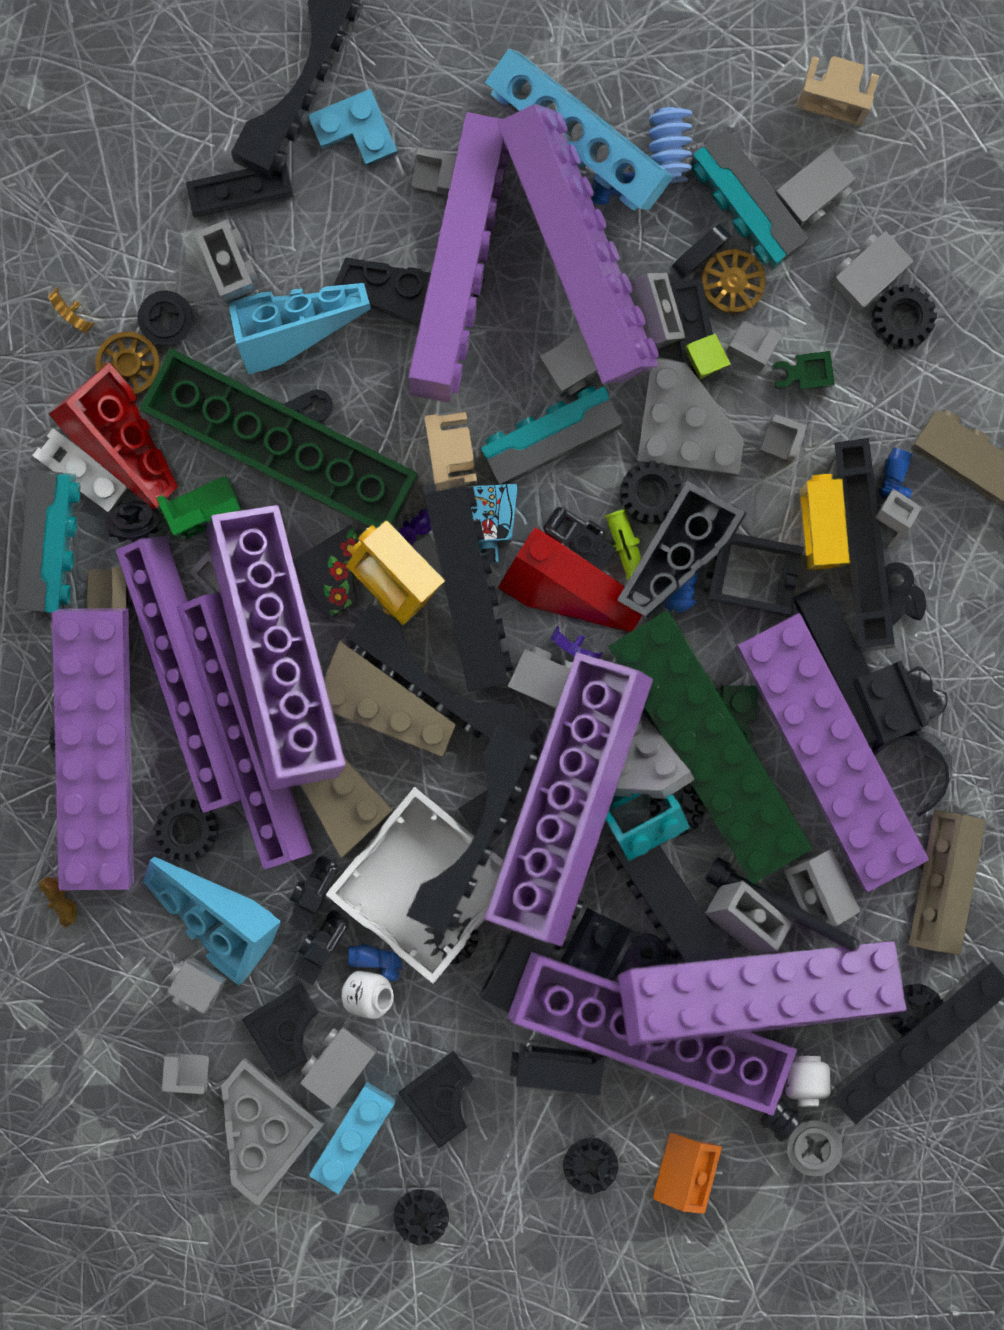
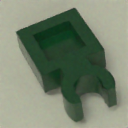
M830 351L796 355V365L793 366L785 361H779L772 365V370L781 369L787 374L786 380L774 383L777 389L787 388L795 381H798L799 391L833 387L835 385Z
M722 685L721 696L749 742L752 743L753 732L747 726V720H757L756 686Z

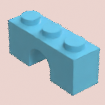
M366 1081L342 1123L312 1168L309 1176L339 1194L394 1106L396 1099Z

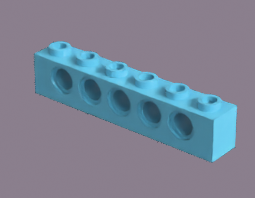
M508 49L485 81L493 89L491 95L505 106L511 103L519 111L533 104L547 108L549 104L554 102L557 112L565 120L567 131L564 134L568 144H572L579 155L580 164L578 166L584 169L587 165L596 173L593 178L599 184L609 190L612 186L622 194L619 199L632 210L636 211L637 208L650 210L674 178L668 171L522 53ZM529 82L531 93L523 100L520 90L524 83ZM580 123L583 128V134L579 140L574 141L571 132L573 127ZM606 144L609 149V155L604 162H600L597 158V151L600 146ZM632 165L635 170V177L627 184L623 179V172L627 166Z

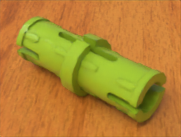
M622 509L605 515V519H607L615 545H613L616 548L615 552L618 551L628 581L642 557L637 544H640L639 538L634 537L626 510Z

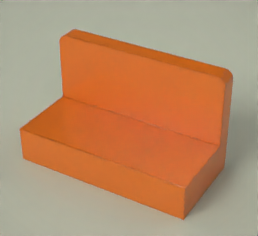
M670 1133L653 1199L683 1212L705 1214L722 1146L712 1142L693 1140L677 1133Z

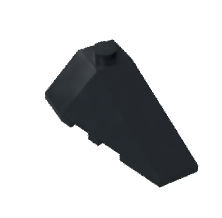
M687 481L617 601L648 618L730 543L747 513Z

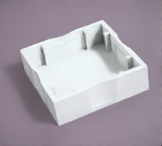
M414 787L365 849L354 859L325 895L364 927L372 930L389 944L395 953L430 982L434 983L465 946L467 939L471 937L470 934L473 929H477L485 920L504 860L492 851L486 866L478 865L473 875V878L478 880L470 899L463 896L457 908L463 912L459 920L460 923H463L465 919L470 917L471 921L465 927L459 940L457 936L460 934L459 931L463 928L462 926L458 929L455 928L454 931L447 929L444 934L445 938L439 948H442L445 945L443 950L448 953L443 960V952L441 951L436 955L430 956L436 945L435 943L428 945L424 944V942L428 939H434V934L424 930L430 927L407 917L406 914L420 885L452 866L467 850L475 836ZM452 943L454 947L451 949L448 944Z

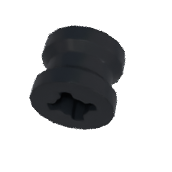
M780 1097L774 1115L764 1113L759 1124L764 1128L773 1130L775 1138L782 1142L793 1132L803 1116L798 1111H791L787 1107V1102Z

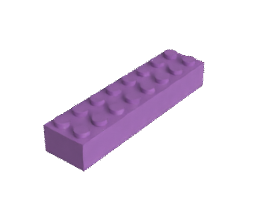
M533 104L498 121V126L602 383L624 382L658 367L655 359L659 356L657 347L651 338L647 339L643 329V325H645L644 315L637 305L634 306L629 294L632 293L631 283L626 274H621L616 262L619 260V254L612 241L608 242L603 230L606 228L605 219L601 211L594 208L590 197L593 196V190L588 179L585 176H581L577 166L580 164V158L575 147L572 144H568L564 134L567 131L564 118L553 109Z
M466 112L411 363L409 395L450 403L452 393H459L463 367L459 360L466 361L470 342V331L466 330V327L473 328L477 309V298L473 297V294L480 295L484 277V264H480V262L487 263L490 250L491 232L487 231V229L494 230L498 199L494 197L501 198L505 179V166H508L510 153L497 123L502 119Z
M279 505L211 515L205 533L269 789L271 791L337 778L346 765Z
M128 608L57 609L52 612L59 890H129L134 883Z
M800 613L735 646L741 661L756 686L763 703L861 890L869 892L927 862L929 859Z
M576 652L485 920L560 946L563 945L653 681L652 678L638 670Z
M895 941L863 944L856 951H850L844 947L631 969L618 976L629 1046L887 1017L906 1011Z
M534 952L530 953L507 1016L509 1020L520 1026L772 1116L776 1110L797 1049L755 1032L629 1046L619 983Z

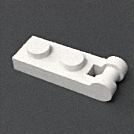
M52 428L47 435L48 441L42 449L38 447L32 456L54 472L76 474V482H80L81 485L80 491L109 512L118 504L128 488L81 448ZM59 447H62L68 453L59 463L53 458V455Z

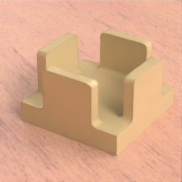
M812 56L796 108L862 126L871 109L879 75L872 73L864 94L858 90L864 71L863 64L833 56L830 59L827 72L823 75L822 80L819 81L813 79L819 58Z
M466 412L438 416V414L424 416L435 483L464 477L466 486L477 484L476 474L456 477L448 476L450 473L472 470L474 468L469 429L463 427L441 430L443 427L468 423Z

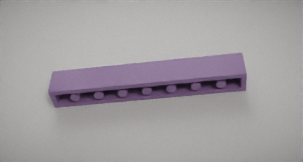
M166 536L144 538L116 550L202 812L205 813L239 802L241 800L176 607L188 601Z
M221 593L203 595L176 606L263 869L265 870L312 854L313 852L292 788L286 787L271 791L269 789Z

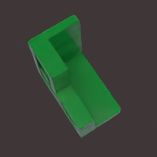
M222 476L171 501L163 495L156 498L173 535L181 541L205 531L211 515L242 511L240 503L226 476Z

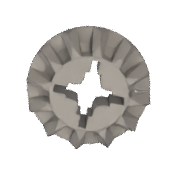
M813 1119L799 1123L789 1135L786 1149L790 1162L798 1171L809 1176H821L832 1171L839 1163L842 1156V1141L837 1131L831 1125ZM807 1135L811 1139L813 1138L815 1142H823V1145L819 1148L822 1160L813 1153H805V1150L809 1147Z

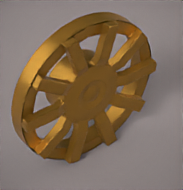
M728 249L716 253L707 262L702 273L705 298L714 308L725 313L737 314L751 309L758 303L765 289L766 274L761 263L753 254L739 249ZM733 255L732 267L729 268L723 257ZM738 256L747 259L741 268L737 267ZM717 260L724 270L723 273L711 269V266ZM752 263L756 267L757 272L746 274V269ZM711 274L720 278L719 282L707 284V275ZM760 277V287L747 283L749 279ZM720 287L722 291L714 299L709 290ZM745 288L757 292V295L751 301L744 292ZM725 295L730 296V307L719 303ZM737 295L741 296L745 305L735 307Z
M130 331L119 332L107 338L98 349L95 359L96 372H98L108 364L102 363L103 354L107 353L114 359L110 363L126 382L127 378H131L134 386L132 390L135 395L142 394L150 388L161 364L159 354L153 343L145 336ZM133 338L130 349H125L122 339ZM138 340H140L141 342L145 343L147 347H145L139 353H136L135 350L137 347ZM115 341H117L120 348L118 353L108 348ZM150 351L152 352L154 361H141L143 356ZM154 366L151 376L142 371L141 368ZM138 374L148 380L140 387L136 379Z

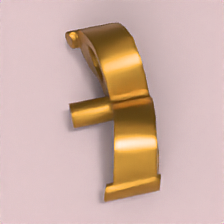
M57 287L48 295L49 301L67 322L85 334L95 323H89L77 316L74 312L81 304L76 300L68 307L58 292L59 288Z
M49 876L43 878L38 882L39 889L46 894L47 899L50 901L48 907L50 909L54 908V911L59 916L60 924L67 928L75 922L77 905L72 900L64 898L65 890H59L58 879Z

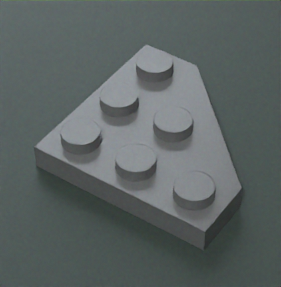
M655 358L658 367L649 371L637 461L649 462L651 460L660 464L663 462L667 465L739 474L744 446L743 437L686 362Z
M642 712L613 796L632 797L633 793L650 794L651 798L665 799L693 781L694 778L690 770Z
M244 1058L221 1086L225 1111L227 1149L230 1161V1179L233 1187L255 1205L259 1206L325 1123Z

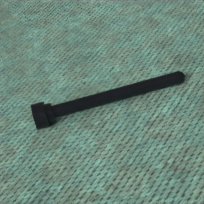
M718 857L711 865L706 876V882L720 888L723 885L744 881L784 916L850 951L859 949L860 942L857 938L758 885H752L750 881L737 875L736 870L731 868L732 864Z

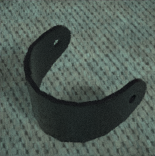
M924 731L909 732L880 744L872 751L876 755L888 745L899 740H916L927 744L939 755L945 767V785L933 800L916 813L918 817L935 807L945 796L952 777V757L946 745L934 734Z

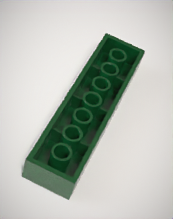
M171 347L139 408L145 415L368 528L371 525L378 528L386 520L394 527L419 478L417 472Z
M666 610L610 644L608 647L619 665L638 670L653 679L644 706L665 741L690 770L694 778L691 781L692 786L752 885L812 850L813 847L670 610Z

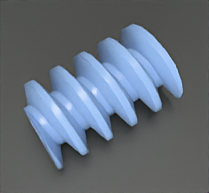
M675 107L657 109L649 117V123L651 126H654L649 130V137L655 140L649 144V151L653 153L650 158L674 176L670 183L688 181V178L683 177L682 173L692 169V165L682 163V159L692 156L691 151L682 149L683 145L692 143V138L682 135V132L692 129L691 124L682 122L683 118L692 116V111Z

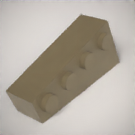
M339 641L324 678L332 713L444 757L456 725Z
M345 757L346 766L337 778L301 785L341 858L350 852L393 811V808Z

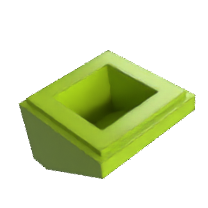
M716 333L685 346L684 350L699 380L731 365Z

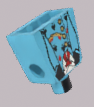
M517 484L473 486L478 507L471 508L474 521L481 520L485 540L478 541L480 553H488L490 564L499 562L498 543L512 542Z

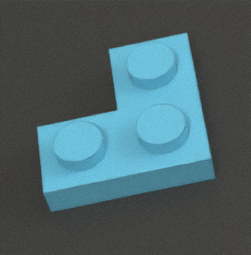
M371 89L308 115L322 149L353 136L366 167L398 154Z

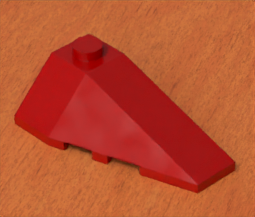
M109 362L69 394L49 413V416L72 442L152 509H156L159 506L156 498L161 495L168 498L178 486L161 450L155 447L148 430L151 428L146 418L142 419L134 401L137 398L132 388Z
M536 527L532 530L498 586V589L527 607L626 632H632L642 617L640 613L617 601L625 586Z

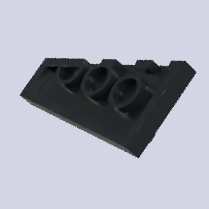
M345 257L333 286L364 283L371 308L420 327L431 272H425L422 269L408 267V269L392 267L385 263ZM473 294V297H476L478 300L479 295Z

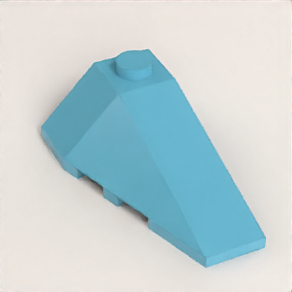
M364 283L326 286L319 293L304 294L303 289H293L290 295L276 297L273 296L272 292H261L228 302L236 344L248 375L282 365L371 309Z
M153 857L149 861L143 883L170 914H178L188 927L185 933L190 939L193 940L197 937L210 952L206 955V958L212 965L240 986L272 945L281 921L252 899L157 857Z

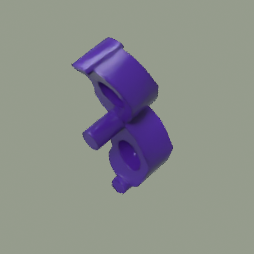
M426 507L421 509L418 516L413 518L410 523L404 521V527L398 531L411 546L414 544L417 534L424 535L432 529Z
M557 625L550 639L574 657L577 652L594 658H601L604 652L594 653L580 648L585 639L584 636L579 634L573 644L561 634L560 628Z

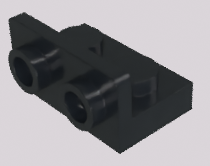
M587 908L560 962L612 981L635 932L617 921Z

